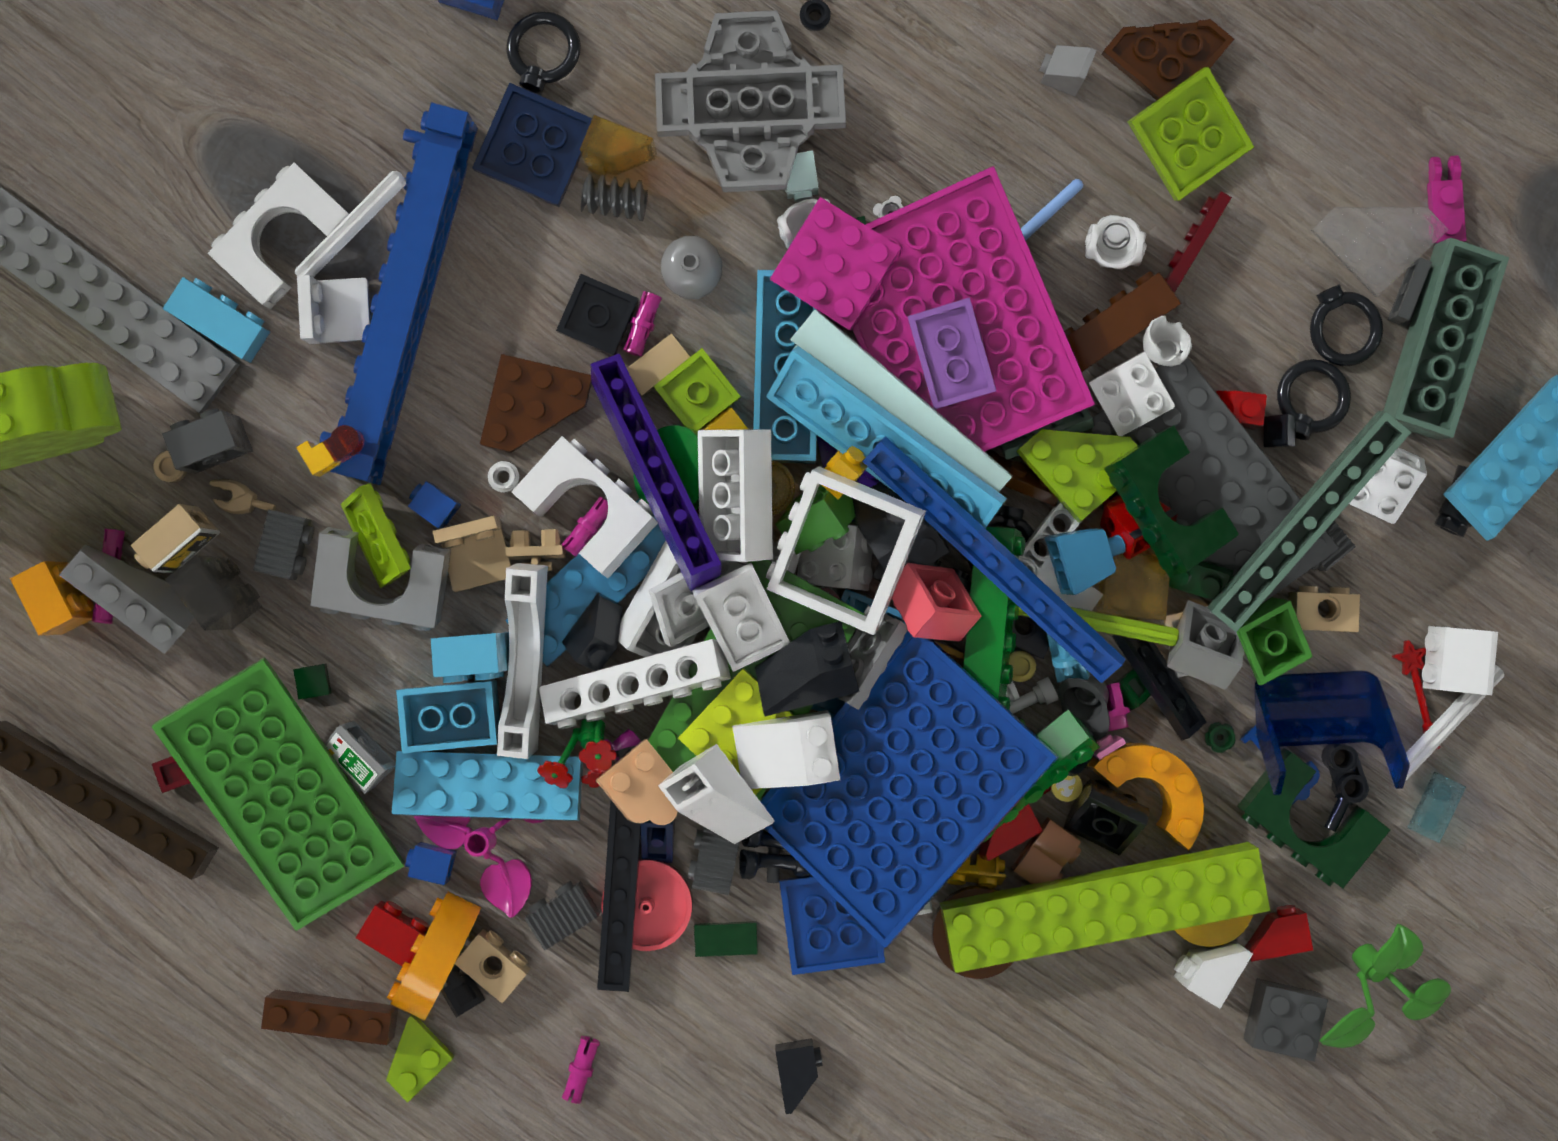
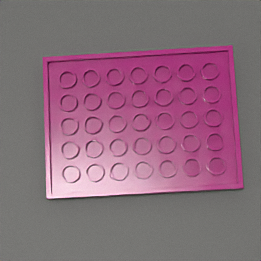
M994 166L865 224L901 247L902 250L852 328L858 344L933 407L907 316L970 297L997 391L935 410L984 452L1095 405Z

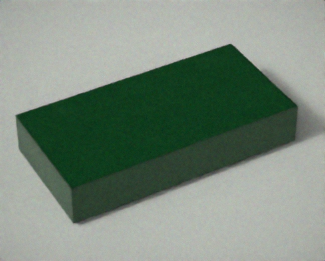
M757 921L694 924L695 957L758 954Z

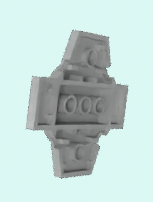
M777 10L715 13L704 47L702 60L697 64L693 63L687 72L655 73L658 137L689 135L690 141H694L706 150L723 192L786 190L798 148L811 135H814V130L846 128L843 65L811 66L804 58L800 60L796 57Z

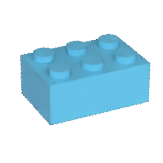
M509 632L431 638L433 677H443V683L473 679V674H475V680L504 677V671L508 670Z
M497 680L396 690L402 754L497 745L500 720Z

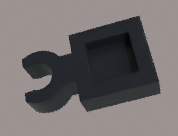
M454 964L452 972L446 980L448 986L444 987L441 993L457 1018L482 1003L485 998L476 982L467 974L461 977L459 973L460 968Z

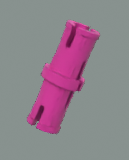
M643 291L635 317H631L630 324L632 326L623 351L642 357L649 333L655 327L653 322L662 300L660 296Z
M599 497L586 515L576 521L578 522L577 526L561 543L575 557H577L592 536L598 532V529L606 520L608 502Z
M581 1036L574 1062H571L568 1068L570 1075L562 1094V1098L566 1101H569V1098L572 1097L571 1103L580 1104L582 1101L581 1098L587 1079L593 1074L594 1069L591 1067L597 1048L600 1045V1042L594 1038L589 1044L591 1037Z

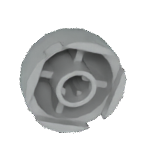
M683 236L674 240L665 249L661 259V275L666 286L674 294L684 299H699L709 295L718 285L722 276V260L718 250L708 240L698 236Z

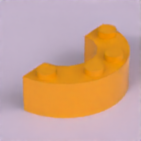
M1126 743L1100 760L1095 757L1091 759L1087 766L1109 785L1116 788L1120 787L1127 780L1138 777L1148 778L1153 781L1160 790L1163 801L1162 814L1156 826L1179 846L1187 850L1192 847L1202 826L1204 802L1196 777L1181 759L1166 750L1143 743Z
M447 891L443 900L437 897L429 913L434 919L426 935L424 936L419 933L410 950L416 953L412 963L404 962L396 978L401 983L395 981L387 996V999L392 1001L391 1005L425 1021L481 910L480 906Z

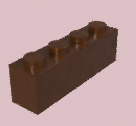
M1149 271L1135 281L1138 286L1136 289L1128 294L1125 290H1122L1108 300L1111 306L1106 310L1100 312L1097 308L1082 318L1085 323L1077 330H1074L1071 326L1064 331L1081 373L1146 329L1152 320L1166 315L1182 304L1161 272L1153 275Z
M275 989L265 997L261 1029L387 1046L395 1037L398 1008L388 1004Z

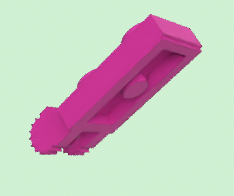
M1458 155L1449 157L1447 163L1448 180L1441 181L1442 164L1440 158L1431 157L1429 160L1427 192L1432 245L1448 238H1454L1463 242L1467 241L1462 179H1460L1462 173L1461 159Z

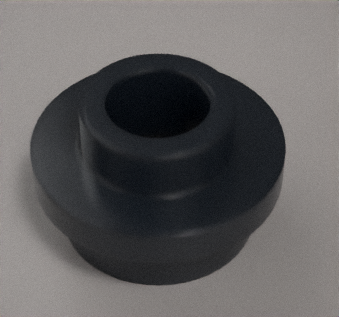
M809 0L803 4L800 10V21L806 29L820 31L829 24L831 12L825 2L822 0ZM812 12H818L821 18L814 21L810 19L809 15Z

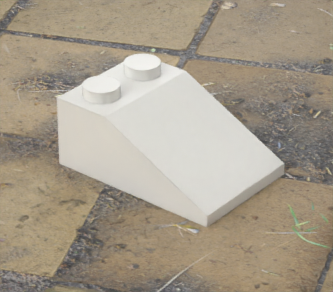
M828 710L732 726L740 775L750 789L809 786L840 780L831 716Z

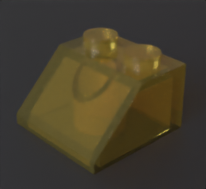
M593 115L580 148L585 164L589 166L588 170L599 176L601 174L606 176V173L613 176L619 175L654 160L657 155L652 137Z

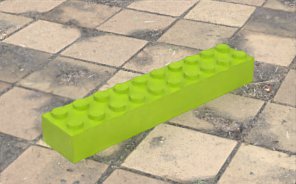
M1250 842L940 902L951 964L955 973L1270 911L1259 848Z

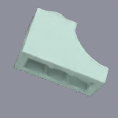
M813 151L797 153L785 190L787 199L794 198L795 202H801L806 199H813V195H818L819 187Z

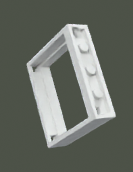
M818 466L811 473L806 472L801 482L800 490L804 492L800 503L795 502L790 511L788 519L792 521L789 532L784 531L777 546V549L781 550L777 562L773 561L768 569L766 578L770 581L767 590L874 635L880 629L926 511ZM820 484L905 519L867 616L783 581Z

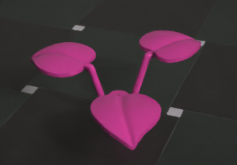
M414 816L423 833L436 845L445 849H456L464 844L466 851L470 855L475 857L483 855L485 859L496 861L498 864L488 866L481 876L480 886L483 895L492 905L502 910L510 918L520 912L531 892V873L523 861L512 859L504 863L502 857L491 853L497 842L495 832L512 819H502L491 828L481 827L472 832V829L467 827L471 817ZM523 819V820H525L526 822H529V823H541V822L545 821V820Z

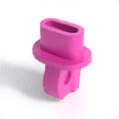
M1119 682L1106 685L1109 692L1107 703L1110 720L1109 731L1129 727L1126 714L1130 713V708L1123 705Z

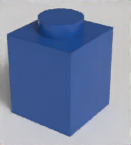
M428 481L424 485L418 484L409 496V499L412 501L408 507L438 529L445 528L461 507L459 502Z
M424 842L418 843L414 849L410 848L406 858L405 867L409 868L407 877L440 885L447 884L451 878L457 850L445 849Z

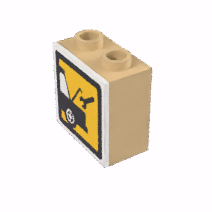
M178 504L130 546L136 552L134 555L135 559L145 569L150 568L153 572L174 573L221 532L199 507Z

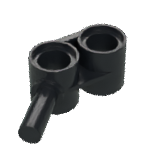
M1335 742L1326 745L1321 754L1323 764L1329 769L1333 780L1332 791L1335 794V798H1337L1324 827L1334 832L1337 831L1349 804L1353 805V803L1363 801L1369 792V785L1356 750L1351 746ZM1342 749L1345 753V760L1341 765L1337 766L1334 756L1337 751ZM1353 779L1356 785L1355 790L1352 794L1347 795L1345 784Z

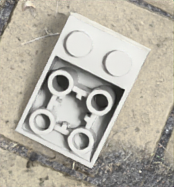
M717 744L679 766L658 785L679 813L734 844L775 822L765 806L759 801Z

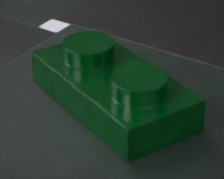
M1200 562L1189 571L1170 578L1166 573L1163 585L1214 600L1232 579L1233 570Z

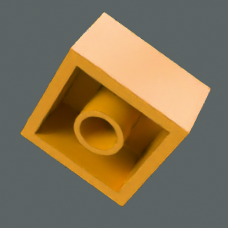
M43 561L10 578L38 636L63 635L92 620L93 601L59 576L68 562Z

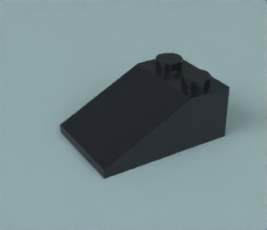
M882 482L871 487L905 502L897 493ZM852 499L855 511L854 521L879 563L886 570L905 519L857 499ZM925 519L922 521L906 564L930 565L949 553V548L938 531Z
M841 621L809 629L755 667L765 717L860 692Z

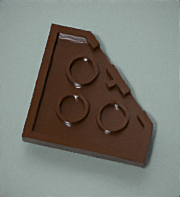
M1211 19L1180 24V22L1154 24V26L1139 28L1130 26L1123 27L1101 55L1154 99L1158 100L1203 67H1209L1210 69L1234 41V38Z
M501 354L480 445L512 453L531 439L553 428L565 418L579 412L587 405L592 384L591 375Z

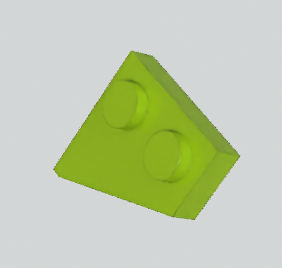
M411 1015L407 1019L386 1081L408 1103L455 1056L418 1017Z

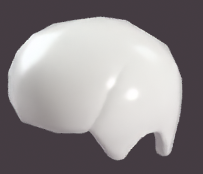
M1160 316L1152 320L1143 337V350L1147 357L1154 363L1163 366L1173 367L1180 365L1187 359L1192 349L1191 337L1182 328V323H1170L1166 320V316Z

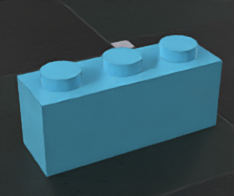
M182 277L162 309L239 358L251 363L270 334L269 330L262 327L265 321L250 311L243 315L236 310L239 304L223 294L219 299L210 294L212 287L198 278L191 282Z

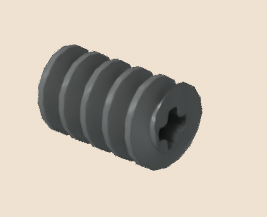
M589 173L583 184L581 212L586 204L590 214H594L599 206L601 214L606 216L612 208L614 217L618 218L624 209L627 219H632L635 211H637L639 221H643L647 206L648 190L643 189L642 180H638L635 188H631L629 178L625 179L621 187L615 176L610 185H607L605 175L602 174L598 182L594 183L593 175Z

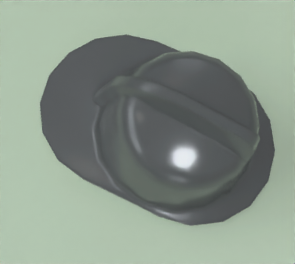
M1089 672L1090 676L1087 680L1067 678L1062 681L1058 687V695L1062 712L1071 711L1086 725L1087 729L1093 732V738L1096 741L1105 737L1109 731L1110 720L1107 709L1109 692L1104 682L1100 683Z

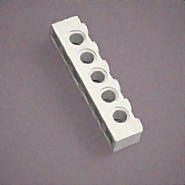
M710 639L539 687L545 723L558 725V729H567L577 726V720L585 718L587 722L601 720L605 718V713L614 710L615 714L631 712L634 710L633 705L644 703V706L660 704L663 702L662 697L673 695V698L692 695V689L702 687L703 690L716 689L722 686V681L731 679L727 659L718 641ZM695 662L698 670L696 675L690 678L688 670L690 665ZM666 670L668 680L662 686L659 679L661 673ZM637 678L639 682L638 690L633 694L631 691V683L634 679ZM608 686L610 690V696L606 701H604L602 693L603 690ZM579 694L581 697V704L576 709L574 706V700L576 696Z

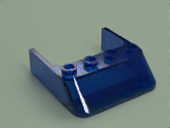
M1368 671L1281 674L1262 686L1258 685L1257 681L1255 682L1256 734L1274 795H1281L1286 776V768L1279 747L1361 742L1374 744L1381 749L1395 788L1403 789L1410 763L1381 683L1373 673Z

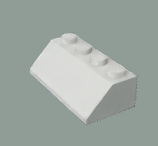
M667 541L663 544L621 619L618 641L627 650L643 657L691 645L697 635L696 633L673 647L664 643L649 589L681 573ZM720 560L722 564L721 576L732 572L737 562Z

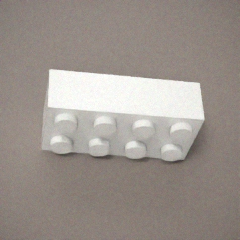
M771 429L698 430L699 518L719 560L751 562L773 559Z

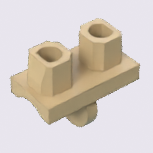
M557 529L541 530V546H530L529 531H512L510 547H505L506 557H509L510 560H531V562H526L525 564L548 566V571H552V562H541V559L566 558V549L561 545L560 533Z

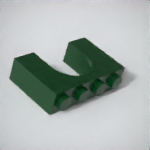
M1174 425L1153 435L1104 468L1109 476L1110 483L1118 491L1127 511L1133 516L1142 531L1143 538L1151 546L1159 560L1160 566L1166 571L1169 578L1189 571L1239 535L1224 508L1203 515L1189 526L1174 522L1164 512L1158 497L1159 479L1168 467L1190 453Z
M1283 748L1237 805V807L1245 812L1241 818L1255 829L1262 825L1269 831L1266 837L1280 848L1286 844L1294 850L1290 856L1305 868L1309 863L1317 868L1318 871L1315 876L1329 887L1336 883L1344 889L1390 832V829L1357 805L1331 836L1319 841H1306L1298 838L1291 827L1290 809L1296 796L1316 771L1291 751Z

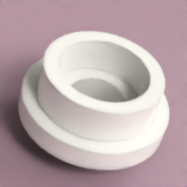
M500 461L495 463L488 472L490 486L498 492L512 491L519 482L518 469L510 462ZM503 471L509 473V480L506 483L499 481V474Z

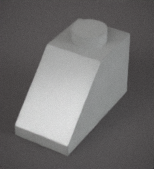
M1056 45L1052 55L1046 53L1039 69L1040 72L1044 73L1041 83L1075 97L1087 76L1097 50L1088 47Z

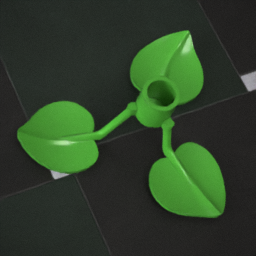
M1397 924L1392 936L1379 951L1372 944H1364L1354 951L1352 960L1360 969L1356 975L1361 981L1367 1009L1361 1007L1344 1016L1319 1040L1323 1045L1337 1048L1353 1047L1365 1040L1375 1028V1022L1371 1018L1374 1016L1375 1011L1366 979L1380 982L1387 977L1402 993L1410 998L1402 1007V1012L1409 1019L1421 1020L1431 1016L1440 1009L1451 993V987L1447 981L1439 978L1429 980L1423 983L1414 994L1392 974L1397 968L1406 969L1412 966L1422 955L1423 944L1412 930Z

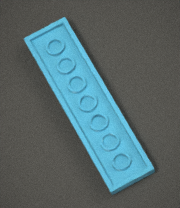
M799 346L791 351L766 398L842 454L849 447L854 446L860 449L864 456L867 457L886 436L985 529L1007 499ZM867 467L865 471H867L880 482H882L884 485L889 487L880 477H878L869 467Z

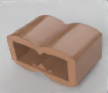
M1049 817L1040 825L1043 831L1031 838L1012 865V869L1032 884L1062 879L1063 874L1060 871L1067 862L1072 864L1081 852V848L1078 847L1081 841Z

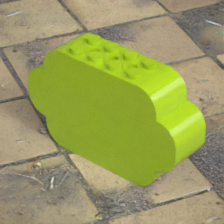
M78 363L61 367L32 366L0 373V471L99 445L105 441L104 437L122 430L105 365L99 363Z

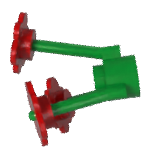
M586 718L583 719L580 728L573 729L572 737L559 761H545L537 769L539 775L545 777V781L548 784H555L559 788H567L573 780V776L567 773L568 769L565 763L577 741H579L584 748L579 752V760L586 763V767L591 770L588 771V775L581 777V782L589 784L591 788L599 787L600 785L596 782V779L610 769L612 761L616 759V752L611 750L610 742L604 740L605 723L602 720L587 722Z

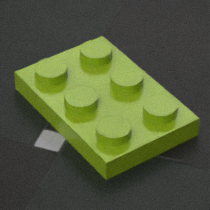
M371 483L359 486L340 505L353 532H359L358 543L379 587L383 588L392 584L411 569L409 565L410 559L407 551L400 546L396 538V528L393 522L386 517L382 508L383 502L380 494L373 489Z

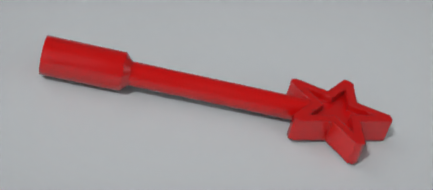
M1405 640L1403 653L1394 654L1392 658L1403 662V675H1408L1411 672L1423 720L1422 730L1424 734L1433 725L1418 669L1422 670L1425 665L1421 658L1426 654V648L1415 649L1410 640Z

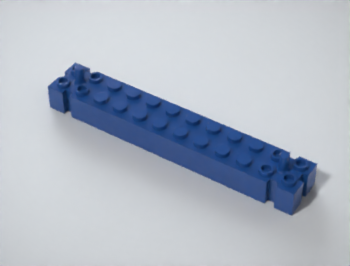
M432 102L429 111H425L421 119V129L425 130V133L405 129L403 133L404 141L415 144L412 159L415 160L412 172H408L405 178L406 185L404 190L407 192L404 203L400 202L397 207V229L395 233H391L387 244V250L390 252L387 264L383 263L380 269L379 282L382 283L379 294H375L371 302L370 311L373 312L371 324H367L363 331L362 342L365 343L363 353L358 355L355 360L354 373L357 375L354 386L350 385L346 393L345 403L348 404L346 415L341 416L338 422L337 434L323 431L320 436V443L324 442L333 446L332 450L338 460L341 461V464L330 470V472L376 485H381L387 464V453L391 449L466 175L469 153L472 152L478 127L472 122L468 112Z

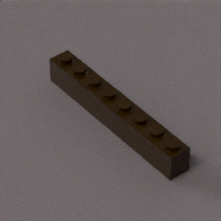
M0 721L1 767L187 878L193 880L204 874L219 847L8 721Z

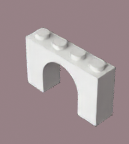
M294 162L290 167L285 166L279 171L275 183L269 189H263L258 193L254 200L255 204L247 212H241L234 219V226L226 234L219 235L213 241L212 249L207 253L257 301L270 310L292 287L262 257L260 237L267 223L281 214L296 213L307 217L328 236L349 215L346 210Z
M561 436L511 492L530 510L542 518L554 503L572 487L593 485L602 489L608 501L607 518L600 530L583 547L579 554L602 575L609 578L658 522L652 517L653 512L644 500L641 499L636 503L629 496L632 490L620 479L614 483L606 476L610 472L607 467L598 459L591 462L584 456L588 451L579 442L573 439L569 443Z

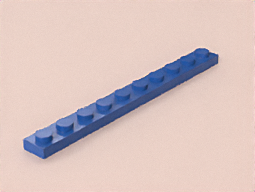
M886 436L862 461L906 503L925 510L924 519L1100 683H1103L1123 665L1126 659Z

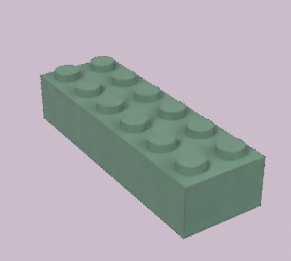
M1448 238L1435 244L1430 259L1432 264L1418 297L1383 410L1409 431L1435 440L1454 438L1509 257L1454 238Z

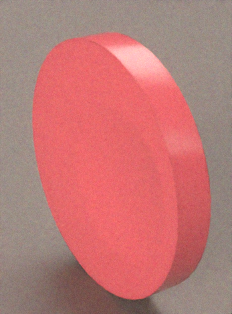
M639 859L633 935L634 950L655 951L669 946L683 934L690 921L693 905L691 890L683 875L668 863ZM603 892L602 902H601V910H602V913H603L604 892Z

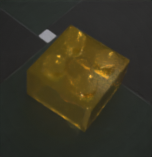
M1123 554L1113 556L1116 572L1099 582L1098 591L1103 596L1097 603V612L1120 617L1166 620L1169 576L1160 566L1157 556L1138 554L1130 560H1127Z

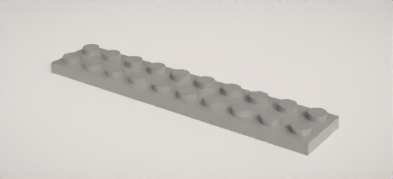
M0 186V265L197 412H205L240 364L180 319L162 309L163 307Z

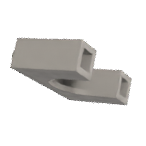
M327 527L319 533L310 606L318 607L321 612L328 614H337L339 611L351 613L350 616L356 619L379 618L382 623L388 625H399L400 622L412 624V628L422 631L431 630V628H435L440 623L451 549L419 544L413 550L409 583L404 594L395 598H380L367 592L356 577L355 558L359 532Z

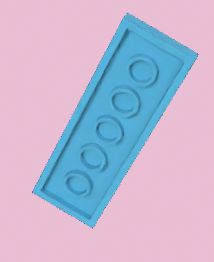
M1558 375L1548 380L1443 494L1486 541L1493 539L1558 468Z
M397 751L392 814L580 821L583 762L579 760V757L569 756L565 766L568 769L567 773L573 776V780L564 789L557 787L555 784H548L545 781V777L539 775L537 771L538 767L543 765L545 761L558 762L561 756L532 755L528 759L497 756V754L442 752L402 754V751Z

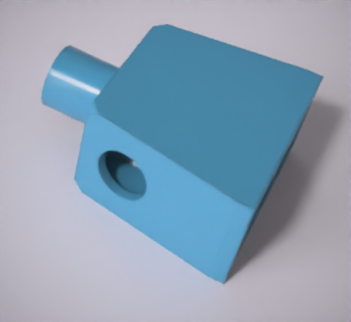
M1085 529L1044 537L1060 592L1066 595H1077L1115 573L1116 566L1113 556L1124 553L1126 549L1120 535L1107 538L1104 529Z

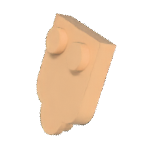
M647 739L640 742L596 779V782L630 822L645 823L650 820L656 825H667L677 816L678 811L658 787L673 771Z

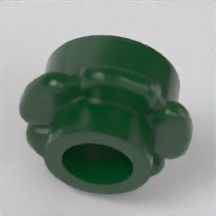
M1215 722L1208 727L1209 731L1205 733L1204 738L1206 744L1211 746L1214 752L1223 753L1234 746L1236 739L1231 725ZM1219 734L1223 736L1222 740H1218L1217 736Z

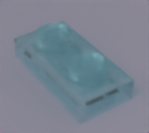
M1434 772L1407 828L1440 843L1466 786Z

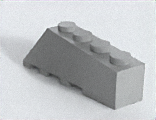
M84 545L59 574V576L164 654L187 629L208 600V598L199 594H193L174 583H168L147 571L125 564L124 561L88 545Z

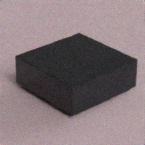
M1295 415L1264 416V448L1295 446Z

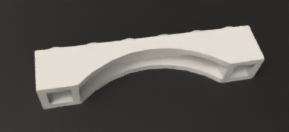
M516 563L506 568L505 604L509 624V662L505 697L498 725L497 756L528 759L538 750L541 702L539 687L542 684L548 566Z

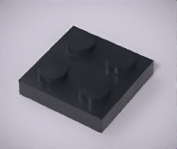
M580 274L556 331L614 356L639 299Z

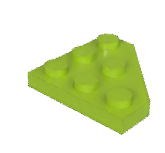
M1042 429L1016 452L1079 523L1117 491L1110 483L1109 476L1104 468L1138 445L1131 437Z

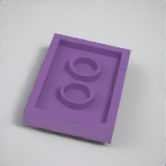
M970 297L907 316L934 410L997 391Z

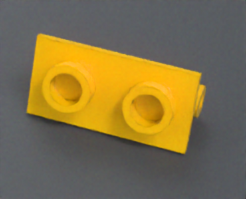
M977 854L976 865H970V856L947 881V883L952 885H964L966 882L978 883V886L996 888L1006 878V874H999V872H1004L1005 860H1001L997 856L990 861H986Z

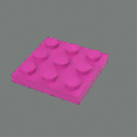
M820 197L770 280L851 331L902 248Z

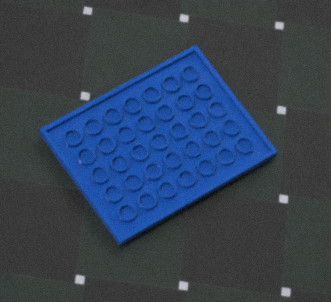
M909 631L904 635L903 642L896 648L887 663L885 671L877 679L868 699L863 702L860 709L858 710L845 703L831 719L840 780L809 786L771 788L760 801L775 820L773 824L765 829L884 948L889 947L1059 758L1057 754L932 639L915 638Z

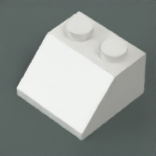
M1428 626V634L1425 638V665L1422 669L1423 688L1492 696L1498 632Z
M1235 940L1220 946H1202L1190 949L1187 955L1183 954L1178 959L1174 968L1176 971L1174 977L1188 990L1220 1009L1253 953Z

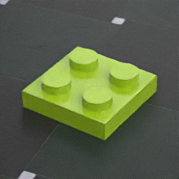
M703 348L653 386L685 427L697 432L741 398Z

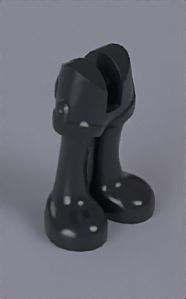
M760 830L742 840L744 847L785 849L770 833L764 830ZM745 849L740 851L739 869L742 879L750 880L756 876L758 869L767 867L793 870V874L798 877H808L811 875L791 854H770Z

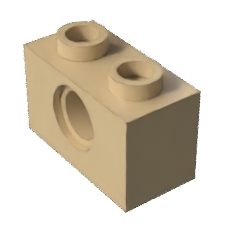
M1299 586V592H1289L1288 600L1292 603L1302 630L1359 632L1360 594H1350V588L1330 587V593H1318L1319 587ZM1323 600L1329 605V613L1325 617H1322L1318 612V605Z
M482 929L458 957L455 965L499 1002L503 1003L531 968L526 965L528 961L522 954L515 950L511 952L502 945L504 941L497 933L492 930L487 932ZM491 956L499 958L502 962V969L492 970L487 964V958Z

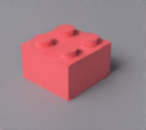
M907 563L905 565L892 600L895 608L900 612L905 621L907 630L915 638L960 642L982 616L955 570Z

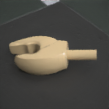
M216 479L209 483L211 486L232 492V498L228 502L213 499L220 509L228 513L247 514L253 512L255 507L266 511H275L276 505L257 500V494L241 482L229 479Z

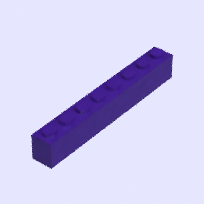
M620 353L591 363V383L690 592L721 577L722 564Z

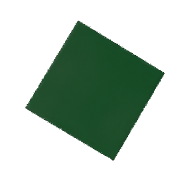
M327 663L293 669L298 700L332 694Z

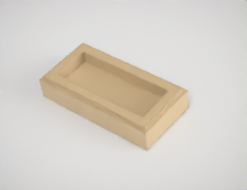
M671 333L627 367V370L638 392L643 397L654 388L655 384L685 362L690 356Z

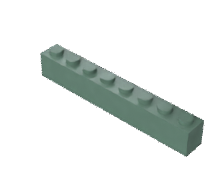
M1378 411L1207 608L1237 632L1412 432L1386 411Z

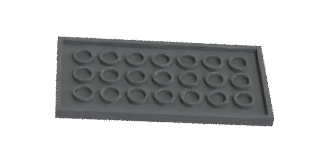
M1187 357L1180 365L1173 367L1160 365L1155 369L1172 398L1175 407L1123 436L1131 437L1137 445H1140L1153 435L1173 425L1175 426L1190 453L1162 473L1158 483L1159 501L1178 514L1175 522L1184 526H1189L1205 514L1224 508L1239 535L1202 562L1233 570V578L1301 498ZM1104 410L1093 417L1094 428L1083 431L1084 433L1118 436ZM1327 531L1319 537L1262 603L1269 600L1339 549V546Z

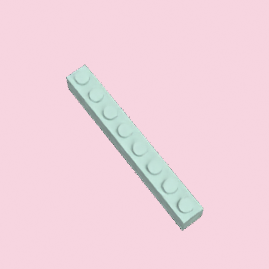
M814 310L790 339L796 344L795 347H801L996 491L1000 492L1013 475L939 412L934 410L933 407L820 311Z

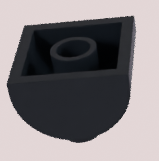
M1090 779L1082 787L1079 797L1075 799L1064 828L1120 856L1146 827L1149 818V808L1138 803L1137 799L1130 794H1120L1110 789L1109 785L1104 781Z

